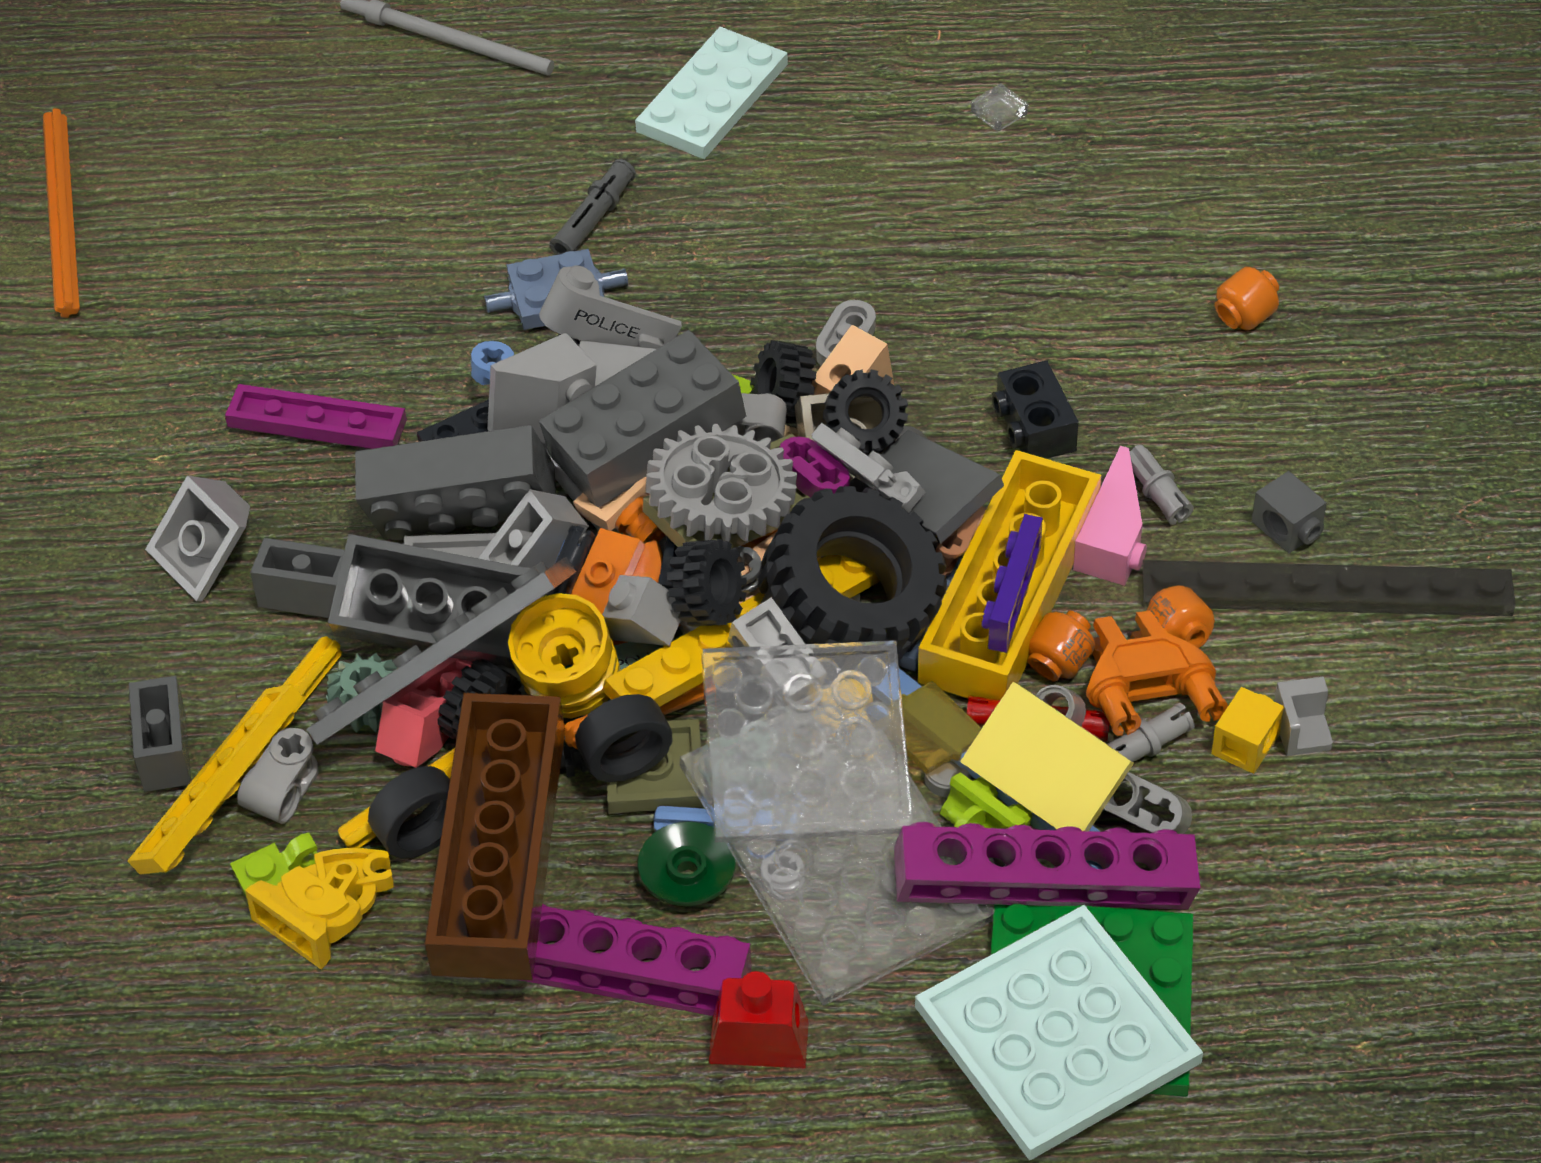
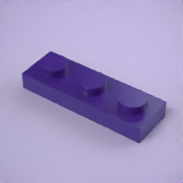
M1024 514L1019 532H1010L1006 547V558H1009L1007 566L1000 565L994 584V593H998L995 602L988 600L982 620V628L989 629L988 649L1007 653L1041 549L1042 517Z

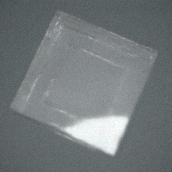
M1000 83L971 101V112L999 132L1027 115L1028 103Z

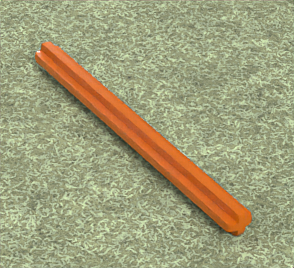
M53 108L52 112H45L43 115L54 310L59 312L62 318H69L71 314L79 312L80 305L67 116L61 114L60 109Z

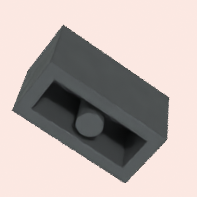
M264 538L250 572L258 607L329 618L345 550Z
M177 676L129 683L133 754L144 792L189 785L191 782L186 710Z

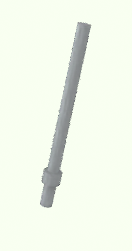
M341 0L340 2L341 9L365 16L368 22L380 26L390 24L550 76L554 69V61L391 9L390 4L379 0H371L370 2L366 0Z

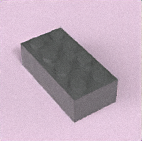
M687 330L539 420V424L551 458L580 491L588 497L592 504L601 507L630 489L637 481L646 477L648 461L653 460V450L655 448L663 449L665 438L677 442L678 431L680 430L693 436L695 426L697 425L706 433L712 432L714 424H718L721 431H724L747 416L739 381L690 330Z
M532 425L355 451L356 501L383 539L404 540V536L426 532L446 534L454 531L455 528L474 525L477 527H492L501 521L507 520L525 494L529 493V489L556 494L555 465Z
M348 534L328 624L335 636L408 650L417 645L419 650L423 652L436 643L431 634L463 613L471 620L475 617L471 608L502 587H504L508 594L512 593L515 589L510 582L531 568ZM521 611L451 657L471 662L486 659L494 665L502 664L508 668L515 669L510 655L508 639L511 625Z

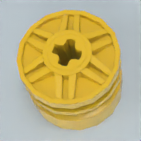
M556 593L537 599L522 609L511 625L508 639L510 655L527 695L561 697L563 718L587 715L609 700V697L603 692L604 681L621 669L604 616L593 603L573 594ZM567 665H573L572 667L565 669Z

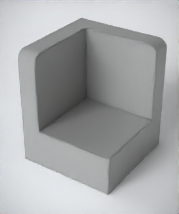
M1324 676L1277 682L1274 702L1284 706L1280 737L1286 756L1329 751L1332 749L1333 740L1324 715L1328 697V688Z

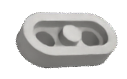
M848 300L835 308L816 340V360L820 366H822L851 325L873 336L876 329V313L870 304L861 300Z

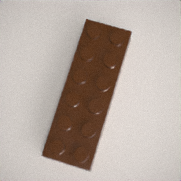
M463 694L425 939V948L432 976L533 980L565 736L561 697Z

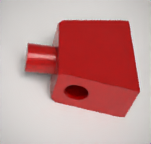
M760 971L749 972L743 978H726L722 980L713 1014L709 1064L806 1068L809 1021L796 983L790 980H771L767 974Z

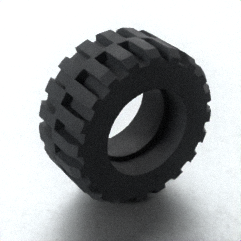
M839 486L834 494L832 489L826 488L814 492L811 498H803L794 505L790 514L785 516L761 561L762 571L758 577L761 594H765L761 603L772 597L816 660L824 667H827L829 663L838 665L837 670L854 672L857 666H861L862 671L869 672L879 670L883 663L885 665H892L901 660L904 654L910 652L918 643L942 605L941 599L946 593L947 579L945 575H942L946 570L945 559L942 552L936 553L935 551L939 543L931 530L926 532L923 529L922 524L924 521L914 511L909 514L901 508L903 502L894 497H891L890 500L884 499L879 496L880 491L865 488L863 492H856L855 486ZM826 555H840L864 564L882 583L887 601L874 604L862 603L842 595L825 579L817 558Z

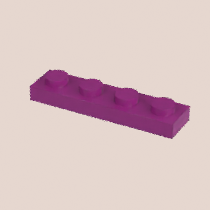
M238 384L225 414L227 427L370 449L397 445L407 421L405 408Z

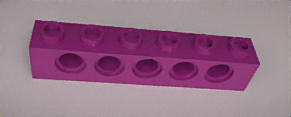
M917 822L910 826L901 827L894 846L897 902L1023 904L1038 906L1085 905L1111 908L1189 910L1201 888L1195 835L1178 834L1176 831L1169 829L1157 830L1153 833H1131L1124 828H1111L1104 832L1082 831L1080 828L1073 826L1061 827L1056 830H1034L1027 825H1015L1007 829L985 828L983 825L975 823L964 824L959 827H936L935 824L930 822ZM939 857H950L954 859L958 865L946 864ZM988 858H998L1002 860L1006 864V866H997L993 864ZM1037 859H1045L1051 862L1055 868L1045 867ZM1086 860L1097 862L1103 869L1091 867ZM1135 862L1146 864L1151 871L1139 868Z
M542 904L533 980L520 981L713 1016L722 980L726 978H743L752 971L750 943L741 942L731 936H707L692 933L681 927L663 928L643 924L631 918L619 920L597 916L586 910L569 911L547 907ZM548 941H558L554 944H544ZM595 950H606L602 953H593ZM646 958H653V959H655V960L650 961V962H643V961H641V960L646 959ZM693 967H702V968H704V969L699 970V971L689 970V969H691V968H693Z

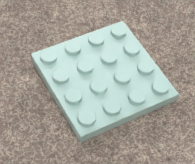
M1085 905L915 996V1008L1029 1161L1202 1063V1050Z

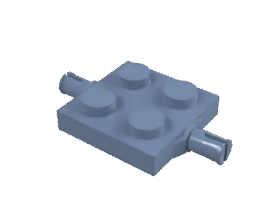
M589 249L568 251L559 255L527 259L522 262L507 264L510 282L509 291L484 295L487 313L512 308L520 317L523 330L545 326L540 319L539 313L559 270L563 267L577 265L590 270L599 284L600 296L603 297L604 290L628 286L627 273L625 268L600 273L593 265Z

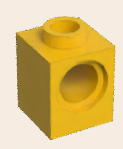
M1241 687L1215 725L1211 754L1254 774L1280 735L1284 706L1274 702L1266 695L1257 694Z

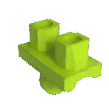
M961 772L951 777L949 783L951 787L950 793L941 808L940 814L953 823L954 827L969 823L980 824L985 828L1007 829L1015 825H1030L1033 817L1032 812L1020 803L1012 804L1008 807L996 799L998 795L996 787L983 777L970 780Z

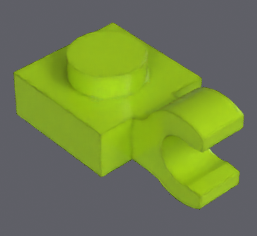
M304 833L291 840L286 849L281 853L274 842L231 862L230 865L246 897L245 890L260 880L277 886L282 881L281 876L295 867L301 866L305 868L316 864L314 854L317 853L318 848L310 833Z

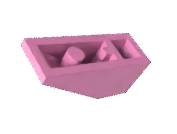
M1120 445L1075 541L1073 570L1125 586L1132 569L1140 570L1145 558L1147 545L1141 543L1142 518L1129 448Z

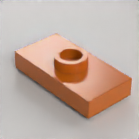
M600 528L571 594L590 601L603 614L609 600V593L616 584L619 575H633L645 548L644 543L638 538Z

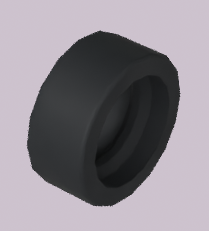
M640 694L624 695L603 703L586 716L575 734L576 747L589 772L597 780L606 782L625 781L645 773L661 761L668 753L673 742L672 730L659 705L651 697ZM637 731L636 734L625 741L611 745L621 737Z
M434 766L411 769L388 782L376 795L369 808L368 823L389 854L400 859L415 858L440 846L450 779L444 771ZM430 803L420 814L404 822L412 812Z

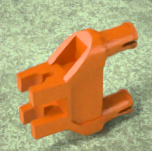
M1150 610L1136 612L1135 621L1140 631L1131 632V637L1126 640L1112 616L1094 619L1093 627L1099 637H1094L1095 648L1092 654L1097 665L1090 678L1086 696L1092 706L1102 709L1115 735L1123 736L1124 730L1128 735L1134 733L1140 727L1141 718L1136 713L1131 702L1177 694H1182V696L1189 695L1202 721L1209 722L1211 716L1214 721L1221 718L1228 707V703L1223 699L1215 685V667L1202 650L1183 639L1169 634Z

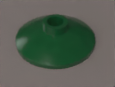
M678 822L662 827L645 841L638 856V872L644 887L657 899L678 906L699 905L716 898L729 886L736 869L735 852L727 837L714 827L699 822ZM686 870L693 871L690 874H682L681 872Z

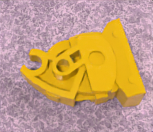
M367 848L327 850L314 854L316 864L305 868L297 866L281 876L282 881L277 886L260 880L245 890L251 919L322 970L331 959V944L347 935L360 923L362 915L374 904L377 892L387 891L394 887L388 851ZM379 869H386V871L383 873L375 872Z

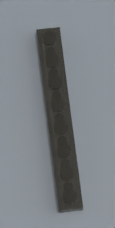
M1143 560L1142 563L1143 607L1149 606L1152 597L1157 592L1178 585L1191 588L1210 609L1513 617L1516 605L1511 569Z

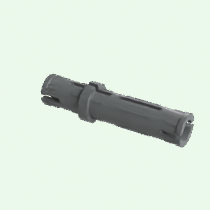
M623 159L614 160L612 166L601 180H596L590 185L587 190L588 196L576 211L573 212L556 236L550 240L549 247L555 255L576 251L607 211L613 210L620 201L619 195L635 178L636 171L629 162Z

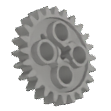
M714 424L712 432L708 433L697 425L695 426L693 436L680 430L678 431L677 442L665 438L663 449L655 448L653 450V460L648 461L646 493H650L649 505L658 506L657 516L659 518L671 516L670 527L672 529L683 524L686 525V536L691 537L699 530L704 532L705 540H711L714 534H721L723 541L729 542L731 534L737 533L742 540L748 541L750 530L764 536L766 524L778 528L780 526V517L790 514V506L795 503L797 473L792 472L793 461L792 459H783L784 449L782 447L770 450L771 438L767 437L757 442L754 440V430H750L744 436L738 435L736 425H733L728 433L722 432L718 424Z

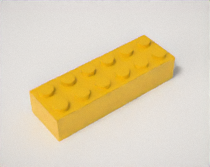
M1015 450L1002 477L1004 486L992 497L942 599V605L930 623L918 648V683L965 698L971 695L995 700L1002 699L1013 681L1019 683L1030 656V640L1043 617L1052 611L1074 564L1075 541L1100 490V474ZM1024 514L1042 517L1041 549L1007 653L988 649L989 629L982 628V620L988 600L995 602L998 593H994L998 568L1000 565L1007 566L1009 558H1006V547L1010 532H1019Z

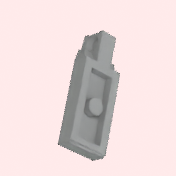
M821 423L811 434V438L816 444L845 466L849 473L871 489L880 491L879 495L883 498L890 500L891 497H894L903 502L901 508L908 513L920 498L925 495L924 489L907 471L893 474V466L881 455L872 450L867 456L860 451L861 443L845 429L840 428L835 433Z

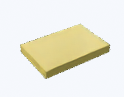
M1014 681L960 761L1054 828L1073 826L1080 828L1082 831H1089L1134 764L1130 759Z

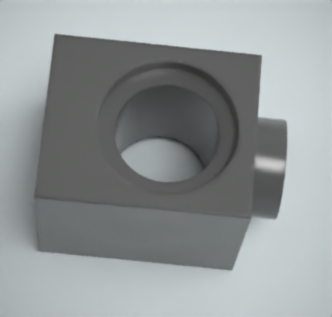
M1287 471L1255 493L1252 522L1286 552L1291 553L1304 543L1311 544L1321 535L1324 529L1323 522L1327 502L1290 471Z

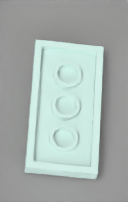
M719 27L635 120L636 132L705 159L788 65L787 52Z

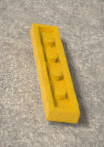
M292 684L264 690L127 861L139 874L165 873L180 863L185 855L183 851L185 846L193 837L202 833L213 820L212 812L220 802L225 801L238 790L241 784L239 781L240 777L248 767L258 762L267 749V743L274 734L282 731L294 719L295 714L293 711L304 697Z

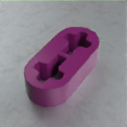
M800 436L785 439L780 444L779 448L782 447L784 449L783 459H792L793 461L792 472L797 473L796 488L806 496L808 495L811 498L814 492L826 488L832 489L834 494L839 486H849V471L827 451L818 446L816 442Z

